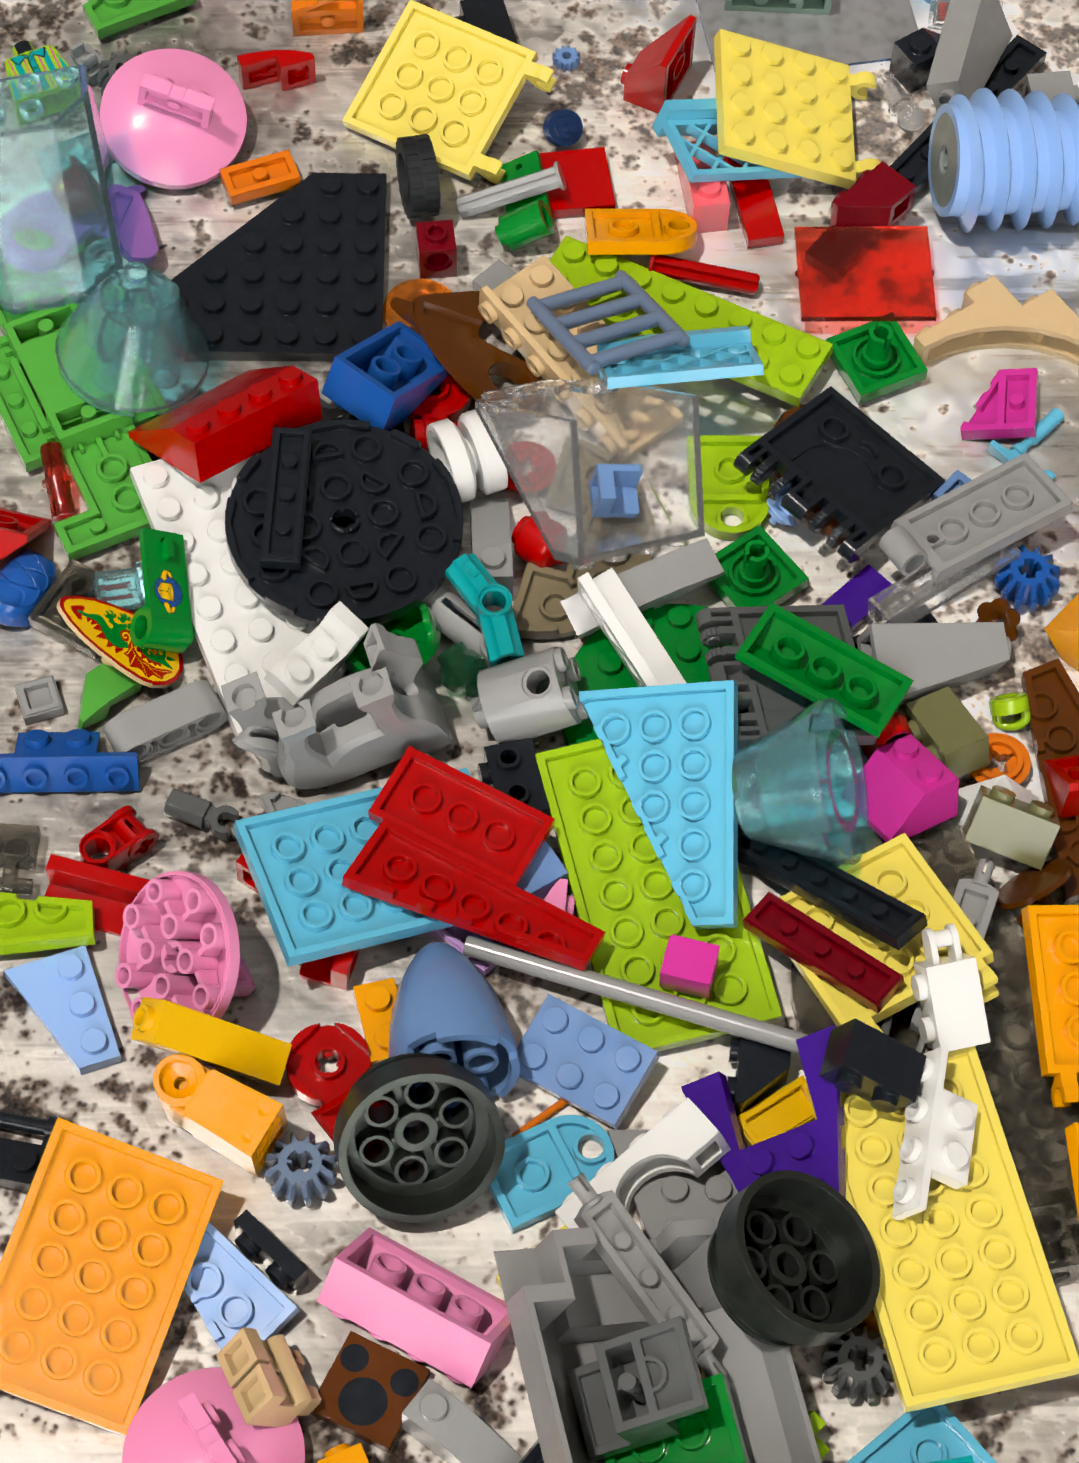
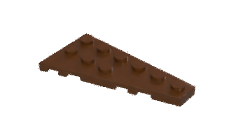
M1059 658L1024 671L1021 678L1023 692L1028 694L1031 713L1029 725L1044 803L1054 808V813L1057 815L1058 812L1046 775L1044 760L1079 755V692ZM1079 815L1059 818L1061 827L1052 845L1055 859H1067L1073 867L1071 876L1060 886L1064 905L1079 901Z

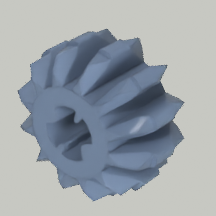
M293 1131L290 1134V1144L288 1145L277 1139L274 1143L276 1153H267L265 1156V1164L269 1167L264 1172L265 1182L273 1184L271 1191L275 1198L286 1194V1203L290 1207L296 1203L298 1197H303V1203L307 1207L312 1205L311 1195L313 1194L325 1199L328 1196L325 1185H335L337 1181V1175L332 1170L338 1166L336 1156L328 1155L330 1144L327 1141H323L315 1145V1135L312 1132L305 1137L304 1141H299L297 1133ZM297 1166L298 1168H300V1169L296 1170L295 1172H293V1168H294V1167ZM308 1167L309 1171L304 1172L303 1169Z

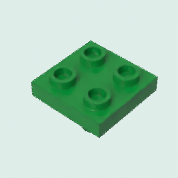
M893 314L825 340L833 344V352L830 358L859 404L925 380L928 370Z
M758 525L715 553L725 574L708 582V585L728 607L769 606L771 602L778 606L808 587L809 578L770 535Z

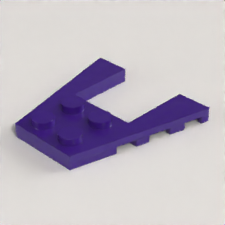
M835 1024L796 1040L817 1120L745 1148L726 1075L718 1071L681 1087L685 1097L689 1098L720 1131L731 1148L720 1160L738 1193L767 1173L779 1170H792L809 1174L824 1181L846 1199L845 1149L841 1147V1126L844 1125V1108L840 1104V1091L835 1088L832 1082L819 1076L830 1032L838 1027Z

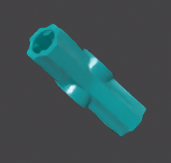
M465 553L456 558L445 570V576L476 615V622L481 628L490 667L523 657L524 652L512 609V595L509 589L495 581L474 553ZM496 605L501 607L502 610L491 612L486 607Z

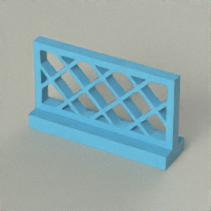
M716 98L665 100L652 125L657 137L667 136L690 183L801 177L728 157L743 166L733 167L722 160L723 155H719L717 158L700 148L699 146L702 142L718 151V138L713 136L717 134ZM681 136H692L697 139V142L693 144ZM692 157H695L696 159L702 161L703 163L709 165L712 168L697 169Z
M747 325L685 331L690 337V343L686 347L681 348L678 345H674L602 367L598 372V377L600 380L605 381L608 389L757 376L764 375L763 362L751 343V330ZM657 334L621 337L596 345L597 352Z

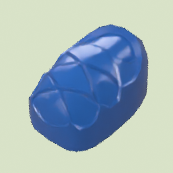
M26 549L10 559L0 570V624L29 629L47 608L58 586V575L53 562L44 555Z

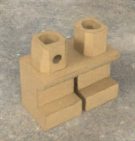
M242 1327L216 1355L230 1388H234L232 1393L246 1425L287 1426L296 1416H308L321 1402L317 1388L306 1385L301 1375L304 1371L305 1362L300 1351L290 1350L282 1334L274 1335L266 1341H262L256 1329Z

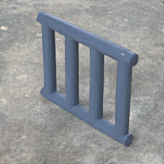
M624 270L618 271L614 277L541 299L532 296L526 302V306L531 310V313L590 375L597 374L600 368L674 345L684 348L690 343V337ZM622 290L628 295L556 317L551 312ZM639 308L646 313L577 335H573L569 331L572 328ZM658 326L663 331V333L594 354H590L586 349Z

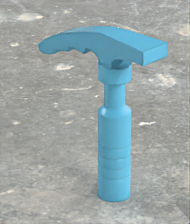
M1053 408L1036 424V437H1026L1021 443L1013 445L1010 450L1001 446L993 439L988 444L986 451L1002 463H1006L1027 452V449L1032 445H1037L1064 420V414L1060 409ZM1043 470L1054 481L1056 474L1050 470Z

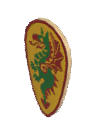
M64 596L58 601L57 610L61 617L85 644L101 656L103 664L114 666L137 683L150 688H166L178 680L183 671V657L181 653L140 648L132 643L130 625L135 612L90 597Z

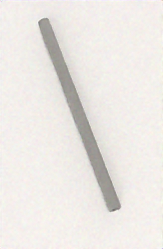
M468 935L464 944L463 954L467 957L799 1054L796 1040L808 1035L587 969L581 971L536 954Z

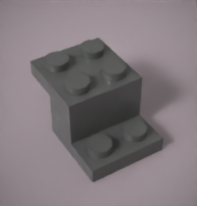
M681 1316L594 1344L598 1361L567 1370L588 1456L594 1462L678 1435L680 1431L676 1419L709 1409L687 1324Z

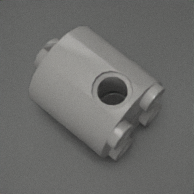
M554 646L480 670L477 675L479 697L472 698L471 700L473 714L478 726L481 729L489 727L498 744L527 738L534 739L581 724L582 720L590 718L584 705L579 700V690L576 681L581 680V672L574 657L568 659L562 647Z

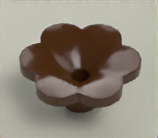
M996 598L992 602H984L979 605L977 609L979 618L976 622H1004L1006 636L1009 637L1011 642L1017 639V626L1021 620L1020 614L1016 609L1010 608L1009 602L1006 599Z

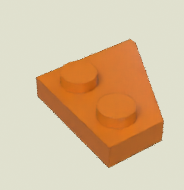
M363 0L291 1L293 36L364 32Z

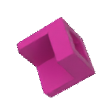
M671 935L660 970L659 986L709 999L719 962L720 946Z

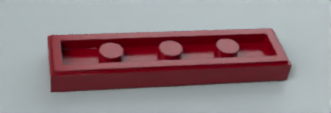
M768 892L743 919V926L746 930L877 1014L904 985L903 975L771 892Z

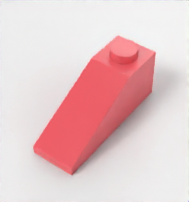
M701 142L700 148L716 156L713 148ZM674 152L687 215L697 222V233L726 231L730 211V198L726 181L690 183ZM692 157L697 169L712 168L709 165L703 163L702 161L696 159L695 157Z

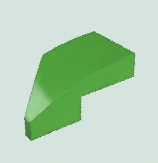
M103 663L97 666L85 676L80 697L81 706L77 727L85 729L107 718L110 706L139 693L142 684L126 676L114 666Z

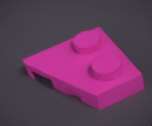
M1037 368L998 370L990 382L989 390L983 393L977 401L976 412L970 421L962 423L960 428L962 440L1036 437L1039 379Z

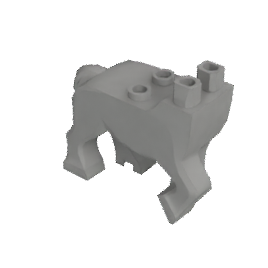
M377 623L370 625L364 641V647L371 667L337 680L310 698H302L294 707L284 697L266 698L257 671L221 685L227 713L239 723L243 730L237 737L232 739L233 743L238 748L253 753L264 771L273 774L275 777H284L289 786L298 789H317L357 777L400 760L409 746L425 754L433 755L448 749L454 742L445 710L434 682L421 669L423 660L416 641L412 638L392 634L383 625Z

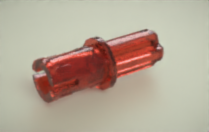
M59 442L42 444L40 454L45 479L41 483L42 487L47 490L52 520L61 521L77 515L70 486L73 478L67 475L61 444Z

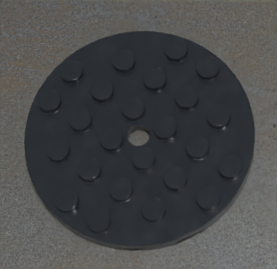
M328 420L298 427L312 429L313 432L300 570L260 568L271 446L259 455L254 454L237 475V482L230 497L227 499L225 510L227 547L231 561L245 585L256 597L275 611L293 620L319 626L329 610L341 601L367 627H370L371 624L386 623L414 610L427 601L446 581L445 570L458 558L462 545L463 507L459 491L448 469L439 458L435 459L425 451L418 440L395 428L390 432L372 427L369 421ZM341 517H349L355 523L349 527V531H345L344 528L337 527L334 521Z

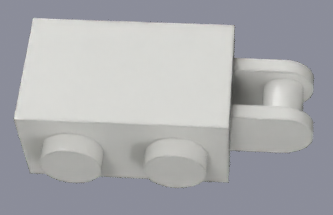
M953 923L946 924L944 930L933 932L931 928L923 929L922 941L926 960L913 963L915 975L911 976L912 992L915 999L920 1001L923 1017L918 1020L922 1041L925 1044L927 1043L931 1049L944 1046L949 1051L990 1043L976 957L962 953L959 934ZM947 947L948 956L939 957L938 948Z

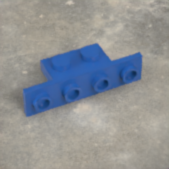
M36 729L26 733H18L14 753L0 754V793L139 791L138 752H100V732H88L83 729H73L68 732H46Z

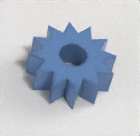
M562 45L561 49L556 48V52L552 54L553 65L557 66V70L562 69L563 73L566 70L571 72V68L577 69V65L580 64V52H576V47L571 49L570 45L566 48Z

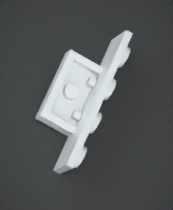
M944 1046L924 1054L926 1055V1061L916 1102L905 1108L906 1123L903 1142L899 1148L900 1164L898 1178L893 1189L894 1205L892 1218L898 1221L926 1210L931 1178L954 1189L964 1187L968 1183L978 1104L943 1089L949 1049Z

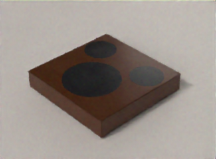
M350 1331L318 1390L321 1402L310 1414L389 1453L402 1429V1412L427 1382L430 1376V1369Z

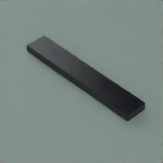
M747 818L738 824L739 863L889 946L900 950L928 925L924 913Z

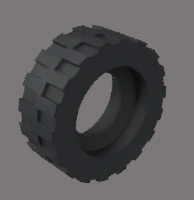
M422 134L397 138L395 149L397 178L405 215H407L408 219L438 216L441 206L440 182L435 151L430 136Z

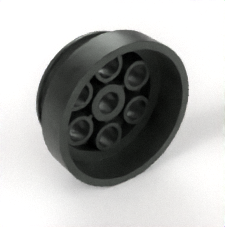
M407 1053L390 1057L375 1064L354 1083L338 1112L334 1126L333 1143L342 1179L357 1202L370 1212L388 1220L402 1223H425L456 1214L476 1201L487 1190L495 1179L503 1160L505 1132L491 1093L474 1073L436 1055ZM426 1082L421 1087L410 1088L414 1083ZM386 1100L381 1106L371 1107L376 1101ZM452 1102H460V1104H458L456 1107L445 1108L448 1104ZM412 1121H421L416 1126L406 1127V1125ZM375 1139H380V1140H381L379 1143H377V1144H375V1145H372V1146L366 1145L368 1142H370V1141H372V1140H375ZM447 1141H455L450 1146L441 1147V1145ZM415 1159L412 1164L401 1165L407 1160Z
M779 1170L767 1173L756 1179L726 1204L719 1218L718 1226L709 1242L707 1253L708 1273L712 1288L720 1305L741 1330L767 1345L782 1348L825 1345L860 1324L867 1318L876 1303L880 1287V1266L874 1242L865 1223L853 1206L837 1190L809 1174L792 1170Z

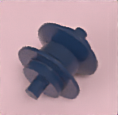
M568 109L552 111L547 115L543 123L545 138L555 146H571L580 139L583 132L581 118L577 113Z

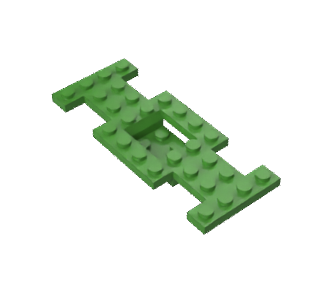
M27 229L13 235L14 239L27 249L46 250L56 244L48 234L40 230ZM83 241L76 247V249L73 251L71 255L85 251ZM0 255V330L3 334L0 337V418L26 472L61 459L64 460L88 510L53 523L55 533L69 562L137 537L139 536L138 530L142 527L151 529L130 477V468L152 462L144 447L129 439L128 432L168 412L169 409L112 297L79 308L75 298H70L57 270L42 274L20 271L5 262ZM21 365H23L24 370H25V372H26V374H27V376H28V378H29V380H30V382H31V384H32V386H33V388H34V390H35V392H36V394H37V396H38V398H39V400H40V402H41V405H42V407H43V409H44V411H45V414H46V418H45V416H44V414H43V412H42V410H41V408H40V406H39V404H38V401H37V399H36V397H35V395H34V393H33V391H32V389H31V387H30V385H29V383H28V381H27V379H26V377H25V375H24V373H23V371H22Z

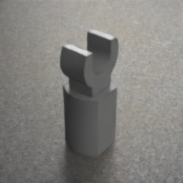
M176 788L172 789L165 802L164 814L166 816L200 829L209 828L212 834L220 840H229L230 830L219 825V823L223 820H231L232 822L239 820V812L234 807L223 805L214 807L212 802Z

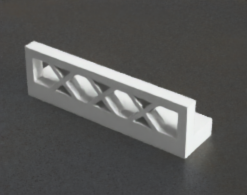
M613 568L608 569L593 579L588 572L577 578L579 595L638 687L686 683Z

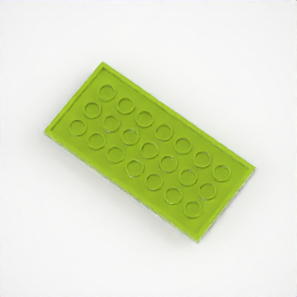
M595 739L536 753V761L550 806V816L555 818L554 831L564 867L568 871L569 886L575 899L574 904L578 918L606 932L602 944L590 961L592 970L600 974L767 1023L775 1024L782 1022L781 1009L760 939L743 926V919L751 911L739 868L737 927L694 928L661 860L658 858L644 830L640 818L632 806V802L622 782L619 780L605 752L606 749L602 741ZM671 935L720 946L719 962L709 999L659 986L660 970ZM600 996L607 1025L658 1052L730 1035L722 1031Z

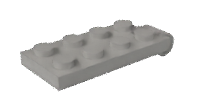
M1025 452L894 520L891 529L881 538L879 547L903 575H912L928 564L933 570L931 579L938 583L1070 514L1073 502L1030 455Z

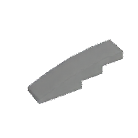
M705 538L617 574L640 612H643L651 607L656 610L724 575L725 572L708 539ZM579 593L560 601L579 639L601 629Z

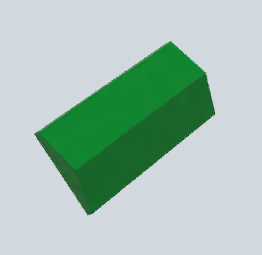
M772 602L734 657L738 661L877 738L889 725L914 681Z

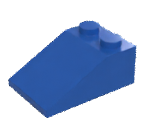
M397 321L335 356L321 393L332 400L336 406L346 410L357 419L369 421L370 426L389 431L401 424L449 374L427 346L423 337L402 322Z

